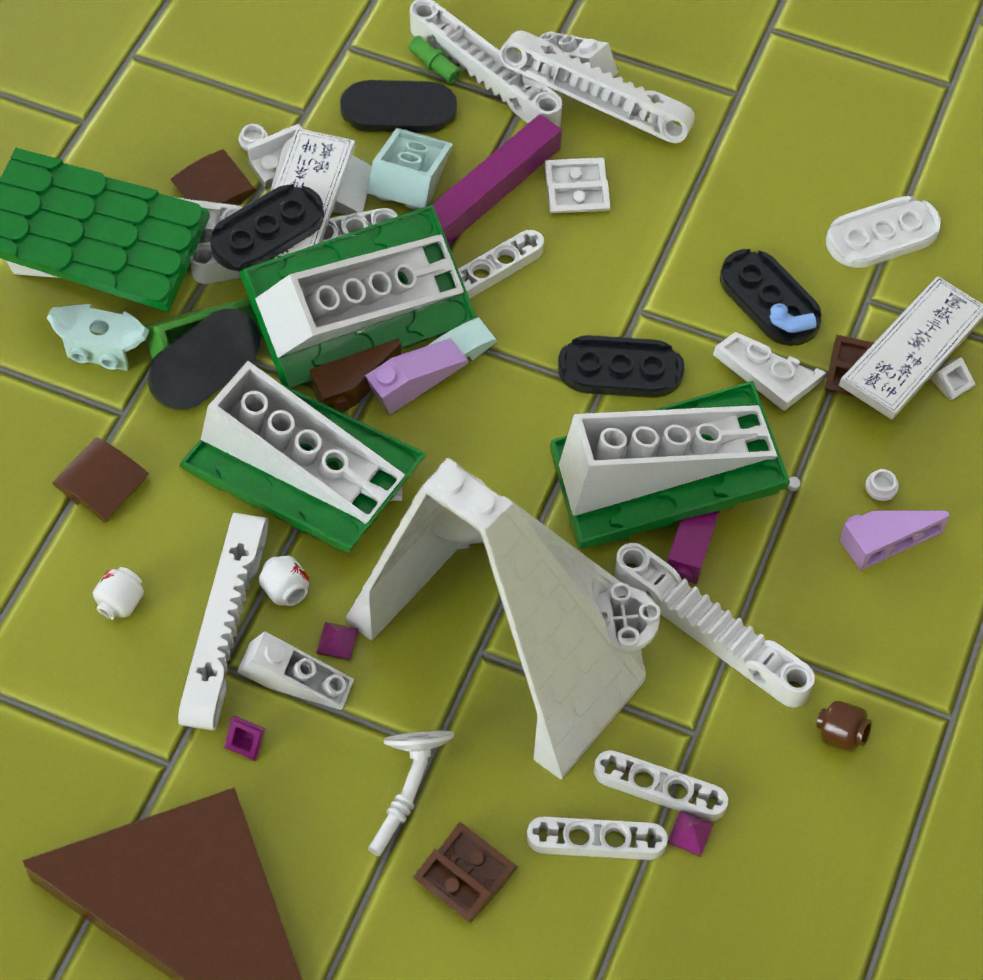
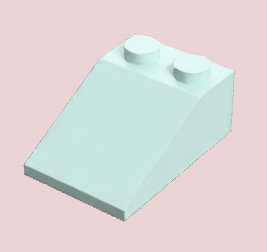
M396 128L373 160L367 193L375 195L383 201L393 200L403 203L411 209L427 207L440 180L453 143Z

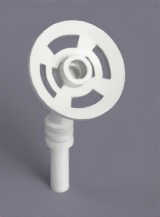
M423 731L398 734L383 739L384 744L387 746L409 751L410 758L414 759L401 795H396L395 801L390 805L391 808H388L386 811L388 817L368 847L372 854L380 856L399 824L405 823L406 817L411 813L410 810H413L415 806L413 801L427 766L428 757H431V749L449 742L454 738V732Z

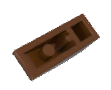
M395 339L310 369L311 388L317 401L341 413L356 406L371 391L365 375L389 359L401 355L400 340Z

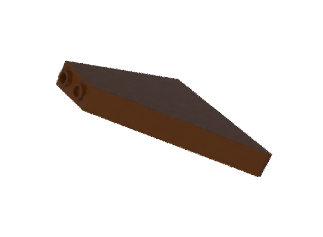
M235 787L23 860L24 867L32 882L172 980H302Z

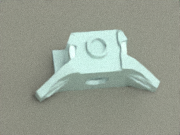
M91 304L52 307L46 318L51 323L53 330L62 338L67 358H71L78 363L89 362L98 364L110 370L121 369L128 371L129 365L126 352L145 341L149 330L140 321L126 311L123 314L94 309ZM91 332L100 333L102 335H95Z

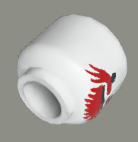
M291 556L272 557L265 562L259 576V584L276 605L294 606L301 602L308 593L310 579L295 558Z
M119 567L118 570L111 569L106 571L93 591V598L98 604L96 610L112 620L115 616L121 618L129 617L144 595L141 578L124 567Z

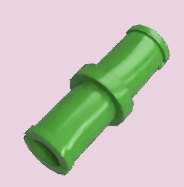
M421 35L411 40L408 46L409 51L424 61L427 69L437 72L449 84H453L459 79L462 73L461 69L448 60L441 49H435Z

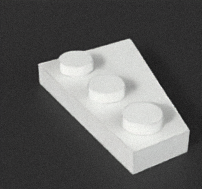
M734 332L715 346L713 352L717 359L746 382L753 381L756 389L783 411L820 384L826 375V372L818 368L813 372L800 366V360L791 356L788 359H784L773 354L769 346L737 332Z

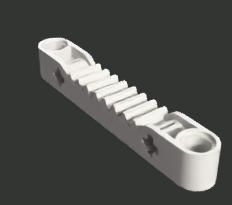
M416 0L411 4L410 30L414 37L421 35L435 49H441L447 59L451 57L454 65L459 63L462 71L467 69L471 78L475 75L479 84L484 82L487 90L492 88L495 96L500 94L504 103L507 101L510 109L525 122L529 123L541 114L560 127L562 99L558 94L546 85L504 66L500 60V51L435 1Z
M516 31L512 33L500 49V60L507 68L668 142L680 143L683 141L695 122V114L689 106L652 90L644 91L642 86L635 88L633 82L624 83L622 77L613 78L611 72L602 73L600 67L593 69L591 68V63H580V58L572 59L569 53H562L561 49L556 45L528 32ZM514 47L518 48L522 53L517 52ZM673 120L678 121L682 126L676 125Z
M233 513L179 707L178 722L181 726L215 731L227 692V681L224 677V673L228 671L226 661L231 660L230 649L234 648L233 637L237 636L236 625H239L241 622L239 613L244 611L242 601L247 599L246 590L250 588L249 581L256 576L259 570L268 534V518L241 513Z
M628 543L620 547L617 552L614 576L617 580L645 592L659 606L660 614L782 704L796 708L808 701L815 682V675L806 663L778 643L765 640L764 635L754 634L753 627L743 626L742 619L732 618L731 611L727 610L724 612L721 609L720 603L716 602L713 604L707 594L702 596L696 586L691 588L685 578L682 580L673 567L638 543ZM626 564H635L638 567L631 568L628 567ZM788 682H797L802 687H793Z

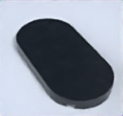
M364 80L350 85L343 92L340 99V110L343 119L350 122L352 127L361 131L394 132L396 128H400L410 132L432 133L444 129L446 124L449 122L451 124L455 120L457 115V99L448 87L437 82Z
M293 184L275 188L216 224L210 239L211 252L214 259L221 266L233 271H242L245 268L273 259L313 235L321 227L324 220L322 199L314 190L302 185V188L294 187Z
M741 249L730 254L724 260L720 272L721 286L767 337L779 344L796 346L809 342L817 335L821 324L820 306L773 256L760 250L758 253L750 252L751 249ZM775 304H784L788 308L787 313L794 317L813 313L816 318V328L788 333L772 324L769 317L771 315L770 309Z
M236 309L217 310L156 354L151 361L148 386L153 397L161 405L175 410L190 409L202 403L229 382L247 361L252 363L255 360L260 347V336L254 321L247 314Z
M585 335L573 339L572 343L567 346L565 345L561 349L558 357V372L563 382L578 392L658 398L671 394L679 387L684 374V361L679 352L677 354L672 350L671 345L660 340Z

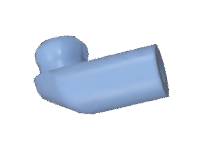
M775 304L770 309L771 315L769 317L772 324L788 333L816 328V318L813 313L794 317L787 313L788 308L784 304Z

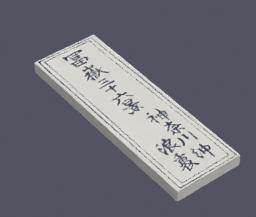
M299 128L296 129L274 189L292 184L294 187L302 188V185L311 188L322 199L324 220L321 227L313 235L273 259L322 242L355 149V140Z
M937 276L841 378L839 386L893 420L983 320V304Z

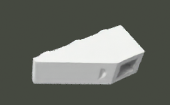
M552 31L546 32L539 37L559 47L562 53H569L570 58L578 57L580 58V63H591V68L593 69L600 67L602 73L611 72L612 77L618 73L609 43L575 37L574 35H564Z
M266 631L249 643L237 671L266 688L338 710L343 709L354 681L348 675Z

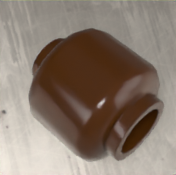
M834 701L828 709L823 708L820 711L816 725L817 728L821 729V738L824 743L846 751H854L858 746H864L868 741L872 721L868 719L865 709L843 701Z

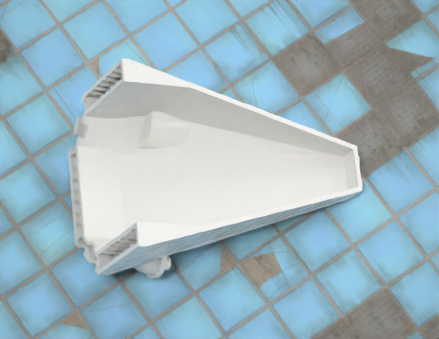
M447 458L415 496L399 527L393 534L391 541L374 567L372 574L347 614L346 623L353 628H358V632L373 641L457 549L470 548V544L484 543L538 714L533 760L562 780L645 682L646 672L641 649L651 643L657 634L660 608L645 592L617 580L505 496L501 497L489 489L482 480L471 475L456 462Z

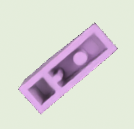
M449 338L393 357L365 376L373 394L387 413L391 415L469 362L453 340Z
M871 511L862 516L856 514L844 523L839 541L859 570L862 571L943 533L950 515L947 511Z

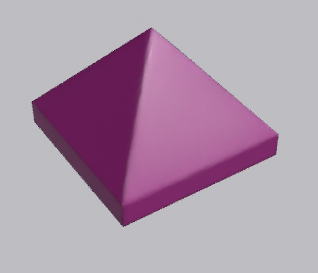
M325 622L316 651L317 654L350 661L358 628Z
M233 716L224 748L256 761L266 728Z
M680 810L667 843L701 857L714 824Z

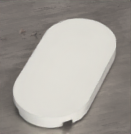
M897 197L836 218L827 232L826 247L830 255L843 265L854 268L869 267L930 246L938 237L941 217L936 208L925 200L920 202L915 200L916 197Z

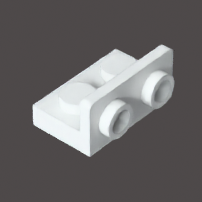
M300 124L284 128L280 132L263 139H258L247 145L248 164L265 189L272 186L282 148L290 138L294 137L297 128L302 129Z

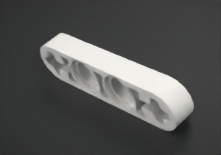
M525 230L460 267L458 271L469 299L539 259L544 252V237L542 234L535 230ZM502 255H509L513 257L514 261L504 264L498 261V258ZM484 269L489 272V276L478 278L474 276L473 272Z
M613 750L603 751L595 760V778L604 786L679 812L681 810L706 821H717L726 812L728 796L717 785ZM609 762L615 764V770L611 774L605 773V767L608 766ZM626 767L631 768L628 781L623 780ZM641 772L648 773L654 782L649 787H640L634 782V776ZM673 784H680L687 790V796L682 799H674L668 794L667 789ZM694 790L698 791L695 805L690 803ZM710 797L716 798V805L713 810L706 807V801Z
M537 817L531 821L527 829V844L533 851L541 854L654 860L663 855L668 841L667 833L663 827L647 822ZM540 829H547V835H550L547 837L546 842L539 841L537 834H539ZM559 829H564L563 844L558 843ZM576 829L584 830L588 834L589 840L584 845H575L570 841L569 834ZM609 832H619L624 836L625 843L620 847H611L606 843L605 836ZM631 833H636L635 848H630ZM647 835H654V840L657 841L655 848L648 847V843L645 841Z

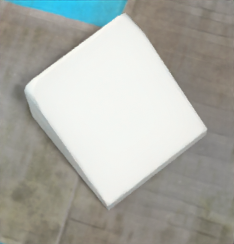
M962 357L941 365L930 377V380L949 400H953L976 385Z

